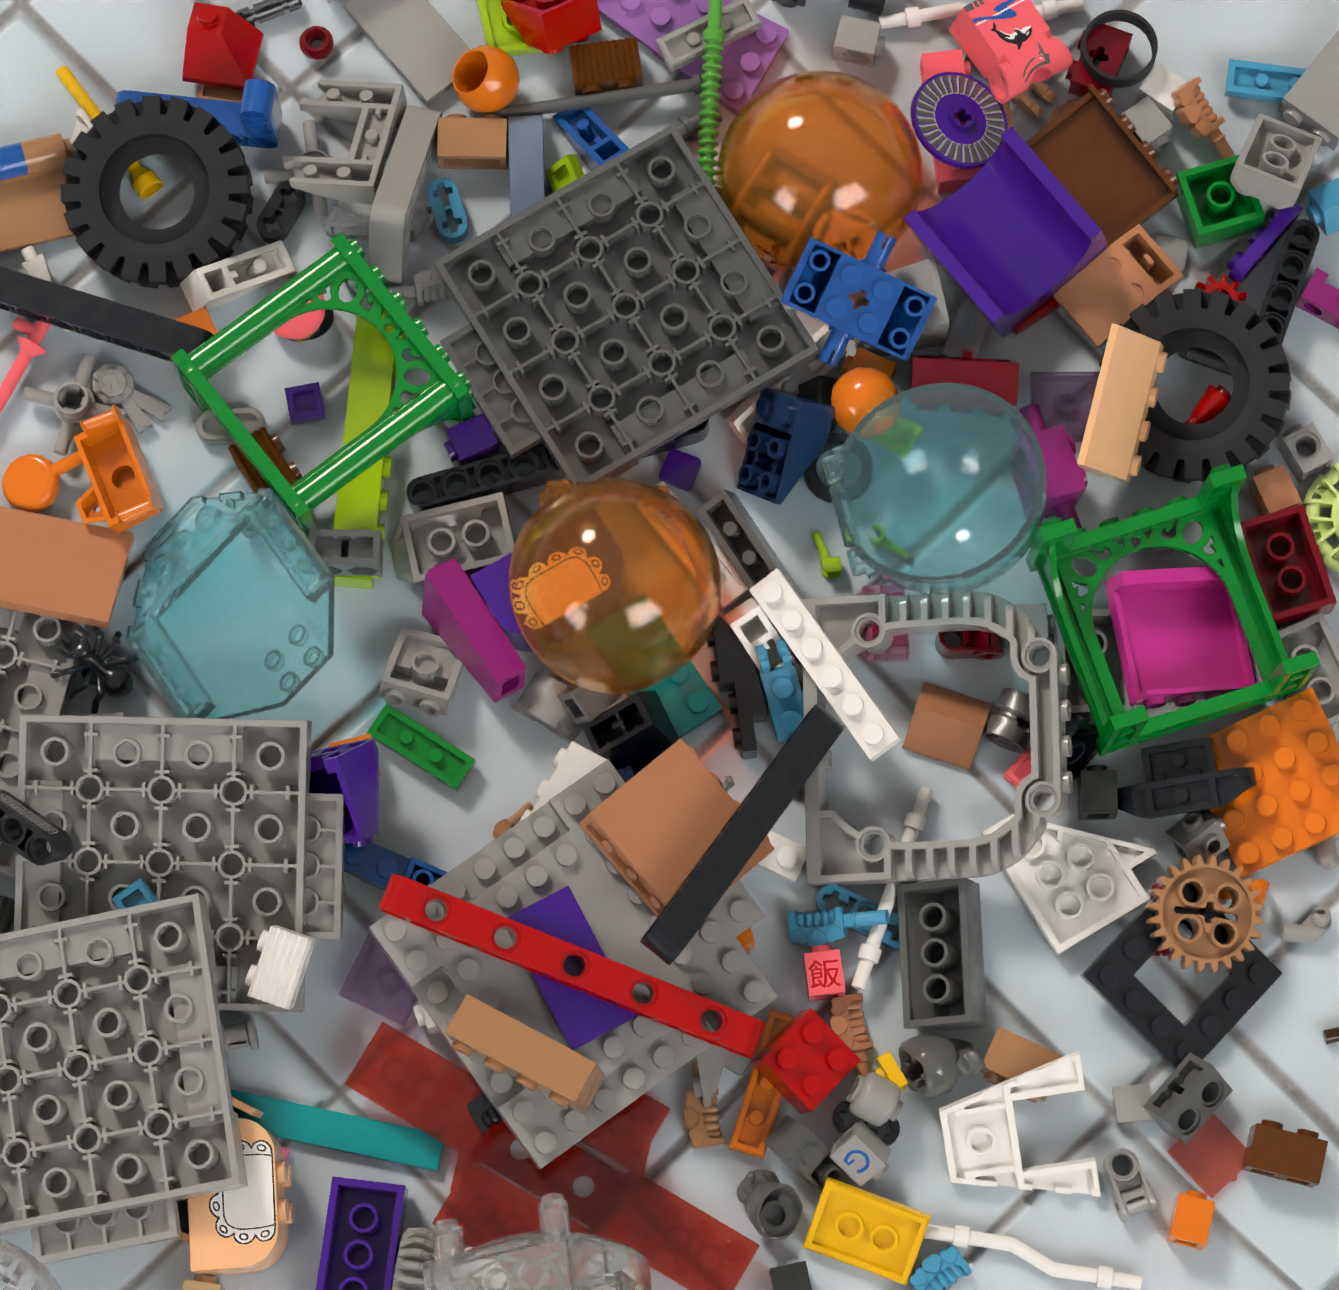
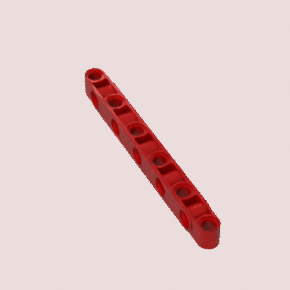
M391 874L378 907L380 911L746 1058H753L765 1027L763 1021L401 875ZM434 901L443 906L445 913L442 920L434 921L428 918L425 912L427 903ZM505 929L511 933L513 944L510 948L504 949L496 944L494 937L497 930ZM567 957H575L580 961L582 969L579 976H570L564 970L563 965ZM636 984H641L648 988L650 998L646 1004H639L633 998L632 992ZM706 1011L712 1012L717 1017L718 1025L713 1032L707 1031L701 1024V1017Z

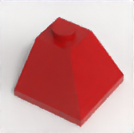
M194 2L187 27L182 80L191 83L244 90L245 81L254 77L264 38L263 33L229 7Z

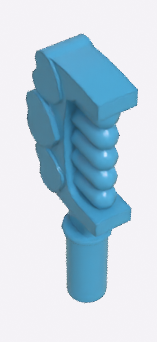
M838 906L835 909H830L829 912L824 909L821 913L816 910L813 914L810 911L805 912V914L798 911L788 912L790 942L793 944L809 945L810 947L829 945L831 942L845 939L848 936L847 928L854 927L857 929L862 926L889 924L887 909L845 913L844 906Z
M951 1246L947 1250L940 1251L939 1254L933 1253L920 1263V1268L916 1269L914 1274L909 1277L908 1282L912 1286L911 1290H943V1288H949L950 1283H956L957 1278H963L964 1274L967 1277L972 1273V1270L956 1247Z

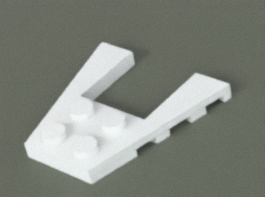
M1079 1051L1070 1053L939 1108L950 1183L991 1187L1000 1185L1018 1187V1189L1022 1190L1042 1189L1052 1190L1055 1193L1072 1194L1073 1192L1091 1194L1095 1197L1101 1196L1095 1157L1022 1168L1012 1101L1085 1090Z

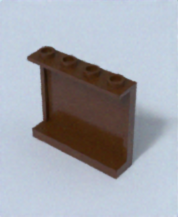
M1091 83L1088 85L1089 92L1025 143L1102 230L1107 244L1110 246L1136 225L1144 224L1179 196L1176 188L1179 181L1167 166L1161 169L1154 161L1158 155L1146 140L1140 143L1133 135L1137 129L1125 114L1119 117L1111 108L1115 105V102L1104 88L1098 91Z

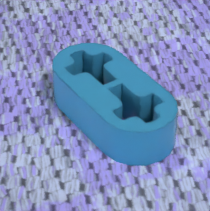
M438 178L429 185L427 190L434 221L442 240L450 244L459 243L467 237L469 231L461 197L456 184L452 180ZM445 189L446 193H450L448 195L450 206L443 207L441 198L437 197L439 195L438 190ZM453 215L455 223L460 224L456 233H452L447 228V216Z

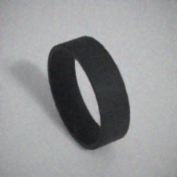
M1110 10L1098 15L1088 24L1082 38L1080 57L1086 72L1098 83L1112 88L1130 87L1145 79L1152 70L1158 51V40L1153 27L1139 14L1128 10ZM1122 21L1138 27L1147 36L1152 49V58L1145 68L1133 75L1124 77L1108 75L1095 67L1087 54L1086 40L1091 32L1098 26L1108 22Z

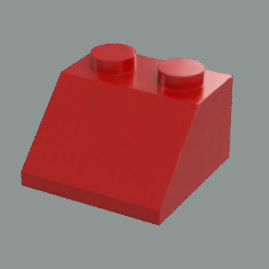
M597 0L501 1L503 10L527 46L541 50L544 54L558 53L563 50L564 46L571 43L584 42L589 39V35L602 30Z

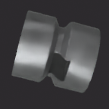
M1003 688L995 705L998 713L990 716L982 735L993 744L1005 750L1021 754L1024 753L1030 741L1029 695L1015 689Z

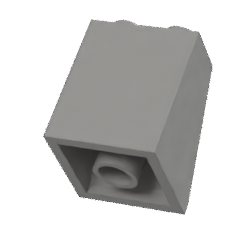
M928 258L886 272L937 297L913 351L945 345L950 322L936 258ZM861 291L857 294L851 293L849 299L853 301L852 307L854 309L858 305L864 304ZM854 339L856 350L858 347H861L881 357L890 355Z

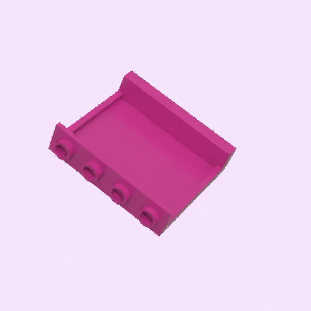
M1209 566L1121 571L1104 582L1130 705L1144 704L1145 709H1155L1166 705V703L1175 702L1176 707H1184L1195 704L1197 700H1208L1260 683L1255 682L1247 640L1230 596L1221 579Z

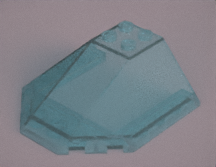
M261 488L257 489L255 493L246 494L242 491L219 493L218 497L206 498L203 495L193 496L144 547L142 560L146 562L143 579H138L132 605L137 610L134 624L128 626L126 637L178 718L233 719L286 706L333 657L335 575L272 489Z

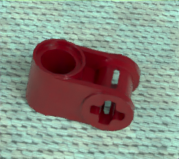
M974 630L938 632L935 639L936 650L944 658L993 660L1004 657V649L1000 648V637L994 633ZM955 633L960 637L961 644L951 646L946 643L943 635Z

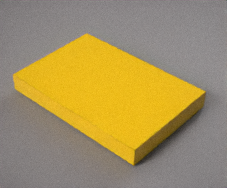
M827 1177L803 1247L907 1285L931 1215Z

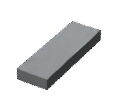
M736 0L722 7L721 29L725 32L724 43L720 44V46H727L762 28V23L749 0ZM708 14L655 39V44L670 72L684 67L706 54L703 51V46L707 45L703 41V32L708 28Z

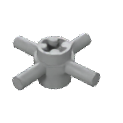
M89 354L82 355L75 381L62 383L57 387L55 393L28 386L23 391V400L54 407L57 417L62 421L54 453L61 456H67L75 427L80 426V420L84 421L111 410V406L96 403L93 393L87 388L96 360L94 356ZM76 397L82 399L81 407L73 410V408L66 407V403L74 405L77 402ZM119 408L123 417L126 419L127 410Z

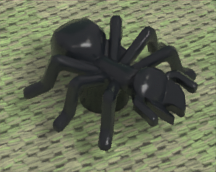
M76 624L75 629L83 637L75 632H65L64 635L68 638L69 642L63 639H59V642L69 654L61 648H57L56 652L66 659L80 658L83 663L52 672L50 675L51 678L55 679L81 671L83 681L66 695V699L72 700L78 693L85 690L89 684L96 685L97 695L92 701L91 713L97 714L99 703L104 698L105 693L115 698L126 696L133 688L131 672L118 665L135 662L140 658L137 654L115 659L110 657L121 644L119 639L122 633L120 631L115 632L112 637V644L99 655L104 632L96 626H92V631L96 634V641L93 651H91L88 642L89 633L82 626Z

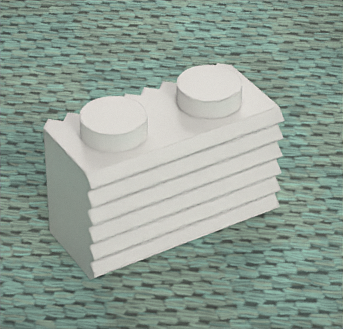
M272 925L269 931L263 930L256 949L262 952L258 965H251L245 980V985L250 987L247 996L287 1010L292 1009L317 939L278 925Z

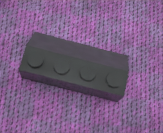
M968 878L897 885L904 1028L960 1030L987 1027L980 884Z

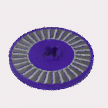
M944 72L930 77L918 88L911 102V122L918 140L933 157L952 167L974 169L984 166L997 150L1001 141V135L1008 130L1003 106L994 98L991 90L981 81L963 73Z

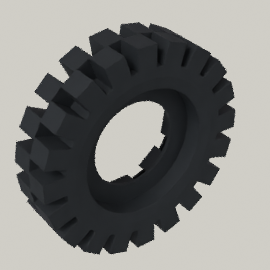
M160 95L142 96V101L136 103L128 99L114 104L116 110L107 115L102 111L90 121L93 127L87 133L81 131L73 142L72 146L75 148V152L72 157L66 156L62 170L66 180L65 184L60 185L61 202L66 207L64 217L69 230L74 233L75 241L82 250L102 269L107 270L114 277L129 284L130 282L138 283L141 287L157 289L159 285H168L170 288L178 287L195 269L229 258L234 253L232 249L234 243L237 240L242 241L248 228L246 218L248 214H252L254 197L251 195L250 186H253L251 171L246 164V157L237 141L223 124L219 123L212 114L200 106L196 108L191 106L188 101L171 97V100H163ZM149 155H167L177 159L188 169L194 182L195 195L189 212L180 222L164 229H149L136 224L127 216L120 201V184L125 172L134 162Z
M1183 289V293L1173 295L1171 292L1154 297L1155 301L1147 306L1141 304L1129 313L1131 318L1124 325L1121 323L1119 325L1161 342L1164 346L1163 352L1168 353L1167 359L1176 352L1188 348L1209 350L1224 360L1229 367L1233 380L1232 396L1227 407L1220 415L1206 423L1185 424L1178 422L1165 413L1157 399L1155 407H1149L1146 421L1151 422L1146 442L1140 441L1137 455L1142 456L1141 466L1159 477L1164 476L1173 481L1191 483V481H1201L1204 483L1210 471L1223 464H1230L1231 467L1243 464L1244 469L1248 468L1247 465L1254 459L1259 460L1270 449L1269 444L1274 437L1278 438L1285 424L1286 411L1290 408L1292 395L1290 390V381H1292L1290 367L1276 333L1267 321L1263 320L1256 310L1243 301L1238 302L1232 299L1230 295L1214 290L1212 293L1202 292L1201 289ZM1104 349V351H1103V354H1102V357H1101V360H1100V363H1099V366H1100V367H1101V365H1102V361H1103L1105 349Z

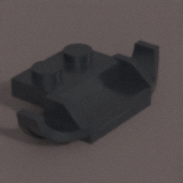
M1212 737L1142 748L1140 750L1146 783L1117 788L1118 809L1137 817L1154 819L1222 808L1236 800L1240 794L1249 788L1257 785L1254 767L1218 770Z

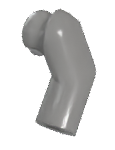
M1339 835L1313 846L1314 859L1324 870L1330 871L1339 865V856L1336 855L1335 845Z

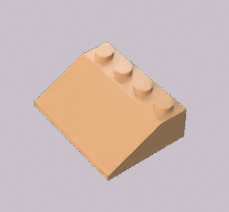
M1117 324L1111 325L1077 464L1088 474L1130 484L1131 477H1137L1140 470L1142 456L1137 455L1140 441L1146 442L1151 422L1146 421L1149 407L1154 408L1156 405L1159 387L1154 385L1157 373L1163 374L1168 353L1163 352L1164 346L1161 342Z

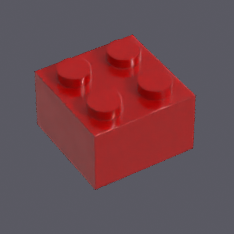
M812 1008L799 1011L757 1054L751 1063L800 1114L812 1112L857 1066L861 1059Z

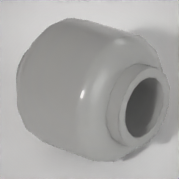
M875 1072L867 1073L865 1076L858 1075L846 1096V1101L850 1102L849 1108L851 1113L873 1126H882L888 1119L894 1121L903 1107V1102L899 1100V1086Z

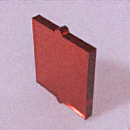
M1212 1114L1187 1145L1178 1141L1167 1153L1212 1199L1230 1181L1235 1182L1237 1180V1174L1242 1169L1246 1147Z

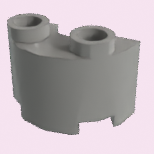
M544 667L541 672L534 674L512 709L531 721H536L545 726L551 733L570 744L571 741L574 742L582 730V724H575L557 698V695L568 686L560 682L562 677L559 674Z

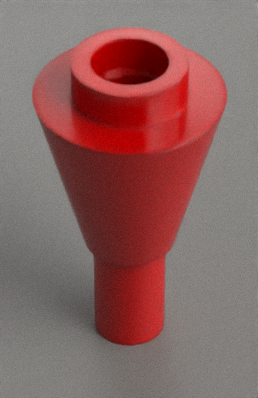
M1210 384L1191 412V416L1183 423L1202 424L1213 420L1227 407L1231 399L1230 393L1221 385L1215 388Z

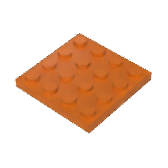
M1312 687L1206 736L1212 737L1214 740L1218 770L1240 767H1254L1257 785L1240 794L1236 800L1222 808L1210 809L1211 813H1216L1227 827L1224 833L1231 844L1228 847V851L1236 868L1239 866L1243 867L1240 875L1241 878H1245L1339 835V742Z

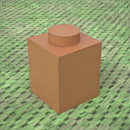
M1273 464L1267 465L1254 472L1255 476L1252 477L1248 488L1261 516L1302 503L1285 464L1274 468Z

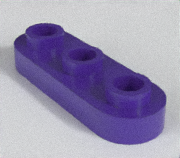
M1297 203L1289 208H1275L1270 215L1273 221L1265 229L1260 226L1249 239L1248 243L1251 246L1244 254L1238 251L1230 260L1227 268L1231 271L1227 277L1233 282L1239 281L1240 284L1243 283L1298 219L1304 208Z

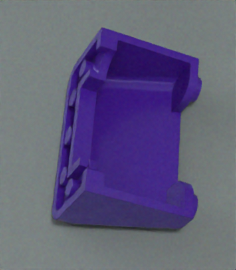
M374 738L311 751L310 793L344 795L346 808L345 834L343 838L345 843H353L354 848L374 842V835L380 831L379 751Z

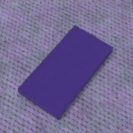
M569 885L507 917L606 957ZM567 957L563 966L566 973L574 977L579 976L582 969L580 961L575 957ZM529 971L568 1048L572 1050L637 1017L636 1014Z

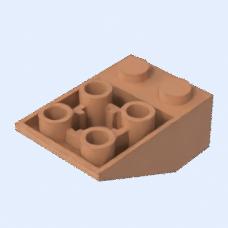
M1138 224L1114 241L1053 294V298L1095 347L1098 348L1108 341L1112 324L1119 325L1121 323L1124 325L1131 318L1129 313L1141 304L1147 306L1155 301L1154 297L1168 292L1173 293L1184 275L1143 227Z

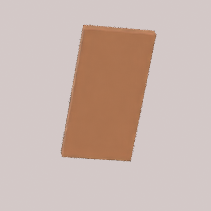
M0 506V607L109 629L133 546L134 533L123 531L117 534L106 527L83 524L82 522Z

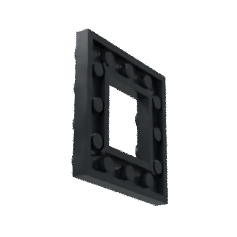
M1190 884L1183 886L1182 894L1184 899L1193 903L1197 897L1195 888ZM1153 897L1149 903L1156 902L1157 899ZM1145 906L1080 977L1175 1070L1189 1052L1204 1059L1283 973L1248 940L1255 949L1251 952L1241 949L1244 961L1239 963L1230 957L1232 968L1226 969L1229 975L1182 1024L1134 976L1143 964L1157 951L1158 946L1163 941L1161 937L1150 938V934L1157 930L1156 924L1146 923V920L1154 917L1155 912L1147 909ZM1177 906L1174 908L1176 913L1203 915L1205 920L1214 917L1229 920L1224 914L1208 913L1205 908L1196 911ZM1181 920L1178 927L1181 926L1192 936L1193 929L1191 924L1186 920ZM1217 925L1214 929L1216 941L1225 944L1228 939V932L1221 925Z

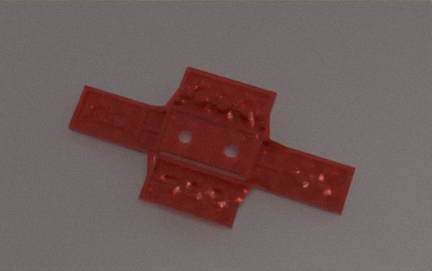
M384 1022L381 1023L345 1082L346 1087L458 1154L450 1188L451 1192L432 1225L469 1247L477 1246V1248L500 1244L514 1237L496 1241L492 1240L507 1235L529 1232L536 1234L565 1230L555 1232L554 1234L566 1237L604 1240L597 1237L601 1236L623 1245L630 1256L687 1290H735L760 1247L756 1242L644 1177L652 1141L671 1111L669 1107L647 1094L640 1096L580 1140L581 1143L630 1172L621 1173L576 1145H573L538 1170L530 1157L518 1160L511 1155V1145L517 1139L503 1119H500V1122L497 1124L493 1123V1126L487 1128L488 1132L483 1135L478 1130L467 1111V1105L474 1100L475 1096H481L482 1090L469 1072ZM479 1163L485 1164L486 1166L492 1168L493 1170L497 1171L498 1173L502 1174L503 1176L507 1177L508 1179L512 1180L513 1182L517 1183L518 1185L522 1186L523 1188L527 1189L533 1194L539 1196L540 1198L544 1199L545 1201L549 1202L550 1204L554 1205L555 1207L559 1208L560 1210L564 1211L565 1213L569 1214L570 1216L574 1217L575 1219L579 1220L585 1225L591 1227L592 1231L578 1224L577 1222L573 1221L572 1219L568 1218L567 1216L563 1215L562 1213L558 1212L557 1210L553 1209L552 1207L548 1206L547 1204L543 1203L542 1201L538 1200L532 1195L526 1193L525 1191L521 1190L520 1188L516 1187L515 1185L511 1184L510 1182L506 1181L505 1179L501 1178L500 1176L496 1175L495 1173L491 1172L485 1167L481 1166ZM587 1176L592 1179L594 1190L591 1195L580 1197L574 1193L573 1183L578 1177ZM550 1235L524 1236L507 1243L506 1252L520 1256L546 1254L562 1247V1239ZM572 1240L571 1247L594 1254L605 1242ZM497 1247L487 1248V1250L497 1254ZM566 1251L553 1258L570 1281L576 1269L589 1257ZM499 1257L506 1269L510 1270L515 1261ZM545 1259L524 1261L516 1274L535 1287L561 1283Z

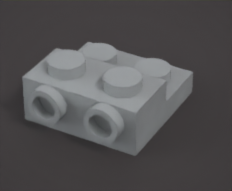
M402 625L380 680L379 697H383L386 703L393 707L399 708L405 704L418 707L419 711L428 717H437L439 714L447 716L458 689V680L464 665L440 636Z

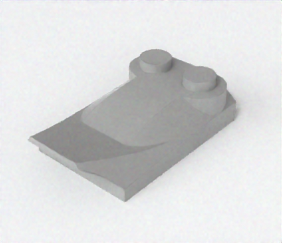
M1258 113L1235 163L1230 182L1238 193L1265 201L1274 208L1284 209L1292 207L1297 201L1323 138Z
M503 492L400 516L399 527L389 540L397 579L410 581L415 585L424 583L425 573L438 563L444 564L455 558L464 572L468 574L485 568L517 549Z
M1321 612L1278 632L1289 658L1316 651L1320 665L1300 692L1311 687L1314 689L1339 742V646ZM1300 692L1293 693V694L1284 696V697H1282V698H1283V700H1285V699H1287V698H1289V697H1292V696H1294V695H1296V694H1298V693H1300Z

